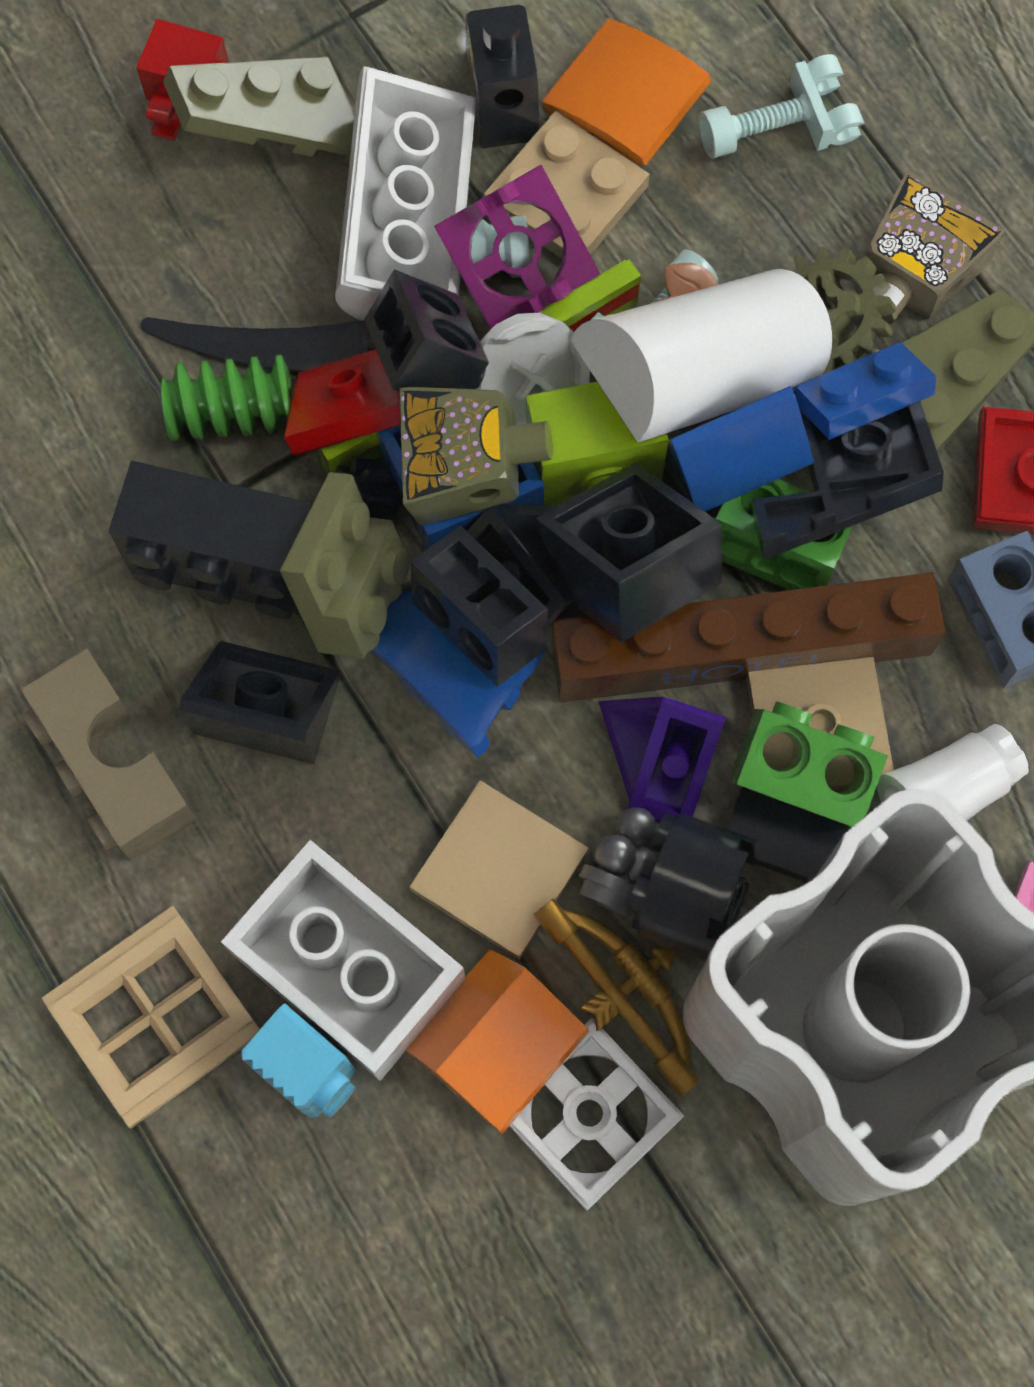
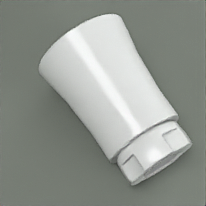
M993 724L982 732L968 733L949 746L912 764L882 774L877 784V791L882 804L889 797L903 790L914 788L930 790L946 798L966 820H969L983 808L1008 794L1011 786L1028 774V762L1025 753L1016 744L1012 734L1003 726Z

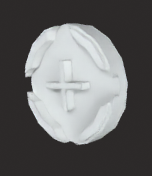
M540 312L516 314L496 324L480 341L489 364L486 367L483 381L477 389L496 390L504 393L515 414L516 425L526 424L527 395L587 384L590 379V369L569 338L574 331L565 323Z

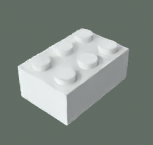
M311 840L221 941L237 960L379 1081L382 1080L409 1045L466 979L464 967Z

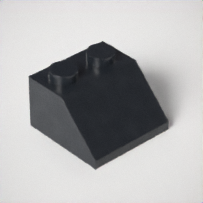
M637 462L535 518L536 529L579 608L621 643L721 584V523Z

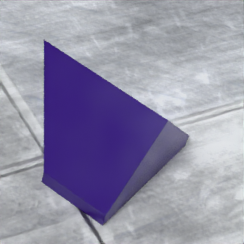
M664 696L598 701L629 798L628 809L643 808L650 812L653 818L661 820L665 813L676 817L684 813L693 817L726 717Z

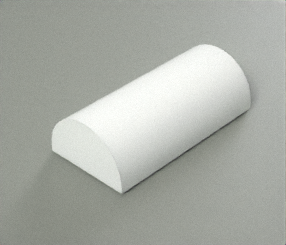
M364 66L358 79L335 291L337 304L350 316L360 321L364 320L394 269L459 295L460 273L434 226L467 207L476 97Z
M785 269L762 272L590 320L579 326L569 338L637 442L735 411L789 386L795 391L796 385L824 373L832 350L831 323L820 295L802 276Z

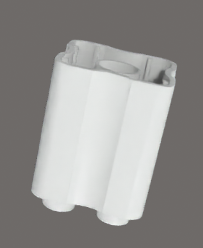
M914 788L903 790L889 797L846 832L811 882L787 893L770 895L719 938L686 998L683 1007L684 1027L692 1042L726 1082L746 1090L764 1106L777 1128L782 1150L823 1198L838 1205L854 1206L919 1188L936 1178L980 1139L987 1117L1005 1095L1034 1083V913L1022 905L1009 891L997 870L991 847L946 798L926 789Z

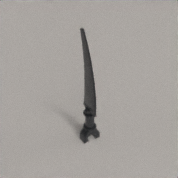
M146 317L141 321V328L144 332L173 345L221 360L232 358L235 363L249 365L250 358L257 357L262 368L272 369L275 355H282L288 371L302 372L376 349L365 320L335 325L261 329L188 324Z

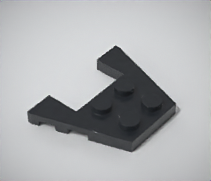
M918 401L830 440L800 411L814 463L808 465L814 491L753 499V520L762 558L776 556L942 491L944 471L921 402Z

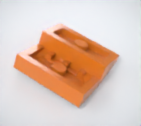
M608 18L545 96L542 103L549 118L555 111H558L587 132L593 133L596 138L630 161L646 166L711 83L708 72L677 50L640 30Z

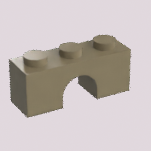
M88 648L20 689L32 707L22 714L23 718L42 746L51 741L54 742L64 758L63 761L54 767L74 798L83 793L89 798L97 812L88 817L87 820L107 851L118 845L126 856L133 860L197 819L154 752L126 767H110L101 763L100 748L103 739L111 729L132 716Z

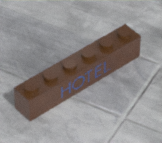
M934 572L687 603L622 643L589 616L559 619L552 622L551 644L560 703L742 680L746 679L748 672L865 657H874V662L929 656L932 655L946 632Z

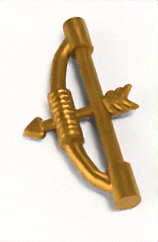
M554 898L537 910L533 915L557 945L561 942L565 945L601 990V992L595 994L593 998L589 999L586 1004L579 1008V1010L595 1016L596 1031L601 1030L604 1025L608 1024L619 1013L657 1060L654 1066L679 1097L694 1087L700 1079L690 1068L691 1045L689 1036L685 1030L679 1010L671 998L672 990L668 988V985L664 983V980L656 972L661 966L666 970L671 969L675 951L662 946L653 947L651 952L654 957L647 962V959L643 957V954L639 952V949L635 947L633 942L625 941L614 930L590 915L563 910ZM582 929L606 946L613 953L612 959L628 979L618 986L575 931ZM635 988H637L652 1008H658L674 1043V1049L671 1051L627 998V995Z

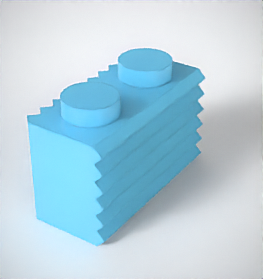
M285 1003L278 1008L242 1049V1061L308 1118L318 1117L322 1112L328 1118H331L345 1104L356 1088L350 1082V1079L357 1070H355L347 1057Z

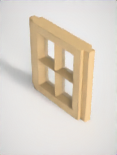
M174 906L165 910L42 997L48 1010L129 1128L136 1126L241 1050L260 1030ZM173 949H176L195 978L153 1006L134 977ZM124 986L143 1015L104 1043H101L82 1014L118 988ZM203 988L222 1015V1018L181 1046L162 1019V1016ZM151 1025L170 1055L129 1084L109 1054Z

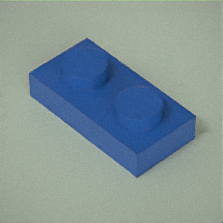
M899 342L796 385L795 396L799 410L830 440L935 395L936 375L905 345Z

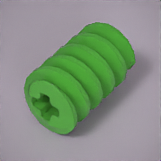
M275 355L271 373L267 374L264 373L258 358L251 357L246 375L239 374L231 358L226 359L221 377H215L208 360L201 361L197 379L190 378L183 362L176 363L172 381H166L165 377H162V407L166 431L170 441L180 440L185 423L194 439H204L210 421L219 437H229L234 419H236L243 435H253L258 417L261 418L268 434L278 432L283 415H285L288 421L292 404V391L288 368L282 355Z

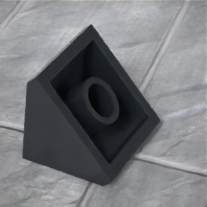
M220 640L181 697L179 711L193 734L315 764L341 670Z

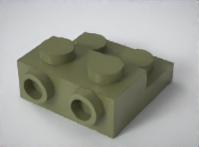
M329 472L280 570L318 653L364 659L366 654L377 646L380 640V633L386 623L387 608L390 603L400 596L402 584L407 578L409 554L403 548L393 520L370 518L368 506L362 500L353 475Z

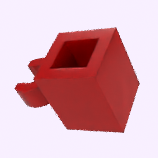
M156 19L136 66L145 98L150 101L146 111V118L155 121L151 129L152 135L174 141L181 127L179 118L163 83L169 66L229 63L223 37Z

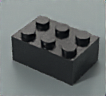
M131 460L108 532L131 574H134L135 580L160 590H169L172 584L195 589L194 593L200 598L218 604H230L232 598L254 603L258 611L276 618L289 619L292 613L300 614L280 570L313 503Z

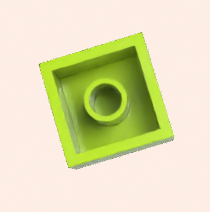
M598 382L526 396V423L547 421L552 436V460L533 462L544 484V505H560L636 462L662 480L669 443L667 433L637 442Z

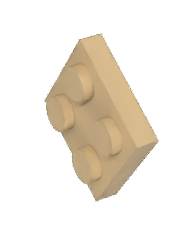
M555 111L487 189L484 197L542 164L591 255L649 186L650 174L558 111ZM507 203L503 205L509 217L525 216L527 228L530 230L551 220L546 212L530 204ZM560 236L544 245V247L562 259L563 243Z

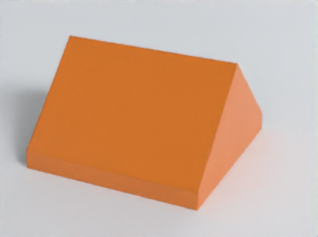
M489 949L468 973L463 983L409 1045L406 1052L503 1134L585 1038L589 1030L527 968Z

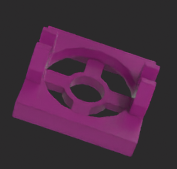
M542 164L434 226L491 329L496 324L516 314L538 313L544 307L553 302H558L573 292L572 290L600 275L595 262ZM507 203L530 204L546 212L551 220L530 230L525 226L514 225L503 205ZM487 215L497 233L493 242V251L490 255L473 263L471 257L472 237L482 218ZM515 231L528 235L535 247L531 262L521 268L507 266L501 260L499 254V245L502 239L507 234ZM561 236L563 243L562 263L554 279L547 286L536 266L541 257V247ZM500 270H504L509 274L520 275L530 296H505L489 288L483 280Z

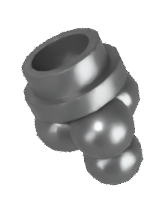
M630 808L623 811L617 820L616 829L618 835L605 836L597 840L591 851L593 866L584 864L579 874V877L584 880L578 893L580 896L622 915H626L628 912L629 901L638 877L641 873L651 876L657 862V857L653 852L641 847L651 841L655 836L656 830L653 816L643 808Z

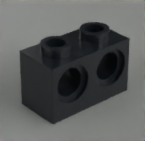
M394 269L364 318L392 389L400 392V388L405 387L477 389L483 381L489 361L458 295Z
M461 525L410 561L413 604L497 687L546 650L548 609Z

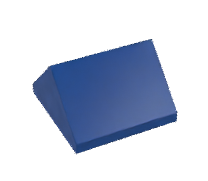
M791 386L671 439L668 443L666 454L690 501L704 512L814 463L797 399Z

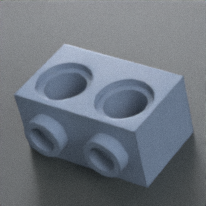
M1027 530L960 558L947 579L1003 689L1034 676V644L1025 637L1022 630L1023 625L1034 626V542ZM1006 571L1011 573L1017 579L1020 589L1009 590L1002 587L995 580L993 572Z

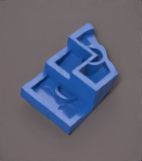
M411 586L394 602L389 604L386 623L380 633L379 643L370 653L391 669L405 689L439 718L452 737L479 758L490 745L486 732L500 709L511 710L521 694L520 688L523 682L533 674L545 651L497 687L413 604Z

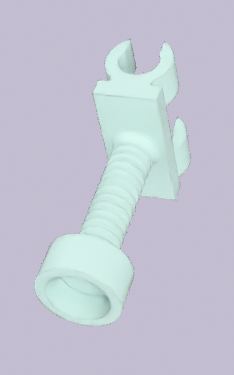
M827 54L814 58L807 64L805 61L795 63L789 83L795 97L792 100L737 114V116L731 115L725 106L700 112L698 117L699 132L703 147L709 158L713 159L734 153L737 150V140L741 137L744 138L752 134L790 125V123L800 122L801 120L805 121L817 151L827 149L830 144L842 145L858 138L861 135L858 126L865 124L858 106L848 103L840 105L827 113L820 97L840 87L837 77L844 75L837 57Z

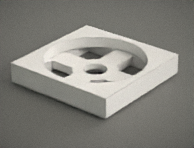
M593 1018L585 1024L589 1033L545 1083V1086L564 1105L563 1120L541 1140L532 1127V1099L509 1126L586 1211L684 1117L680 1110L603 1029L596 1031V1024ZM594 1056L613 1061L618 1067L599 1086H583L563 1064L567 1060L576 1057ZM636 1087L642 1091L647 1107V1125L644 1136L638 1143L616 1122V1106ZM586 1100L597 1102L603 1111L602 1120L592 1127L581 1124L576 1115L578 1106ZM583 1139L588 1141L596 1140L617 1163L608 1171L580 1173L569 1170L560 1160Z

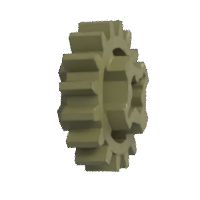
M824 246L818 247L816 261L808 263L800 254L794 257L797 269L795 273L806 279L818 292L827 309L831 323L832 350L824 374L858 360L864 353L870 355L879 351L873 343L876 337H891L893 333L892 328L882 317L896 312V305L890 297L883 296L891 286L882 273L874 275L877 268L872 261L864 256L856 263V257L847 247H842L836 260L832 258ZM840 279L855 283L862 289L863 293L857 294L854 289L844 291V288L840 285ZM832 302L836 308L829 310V308L832 307Z

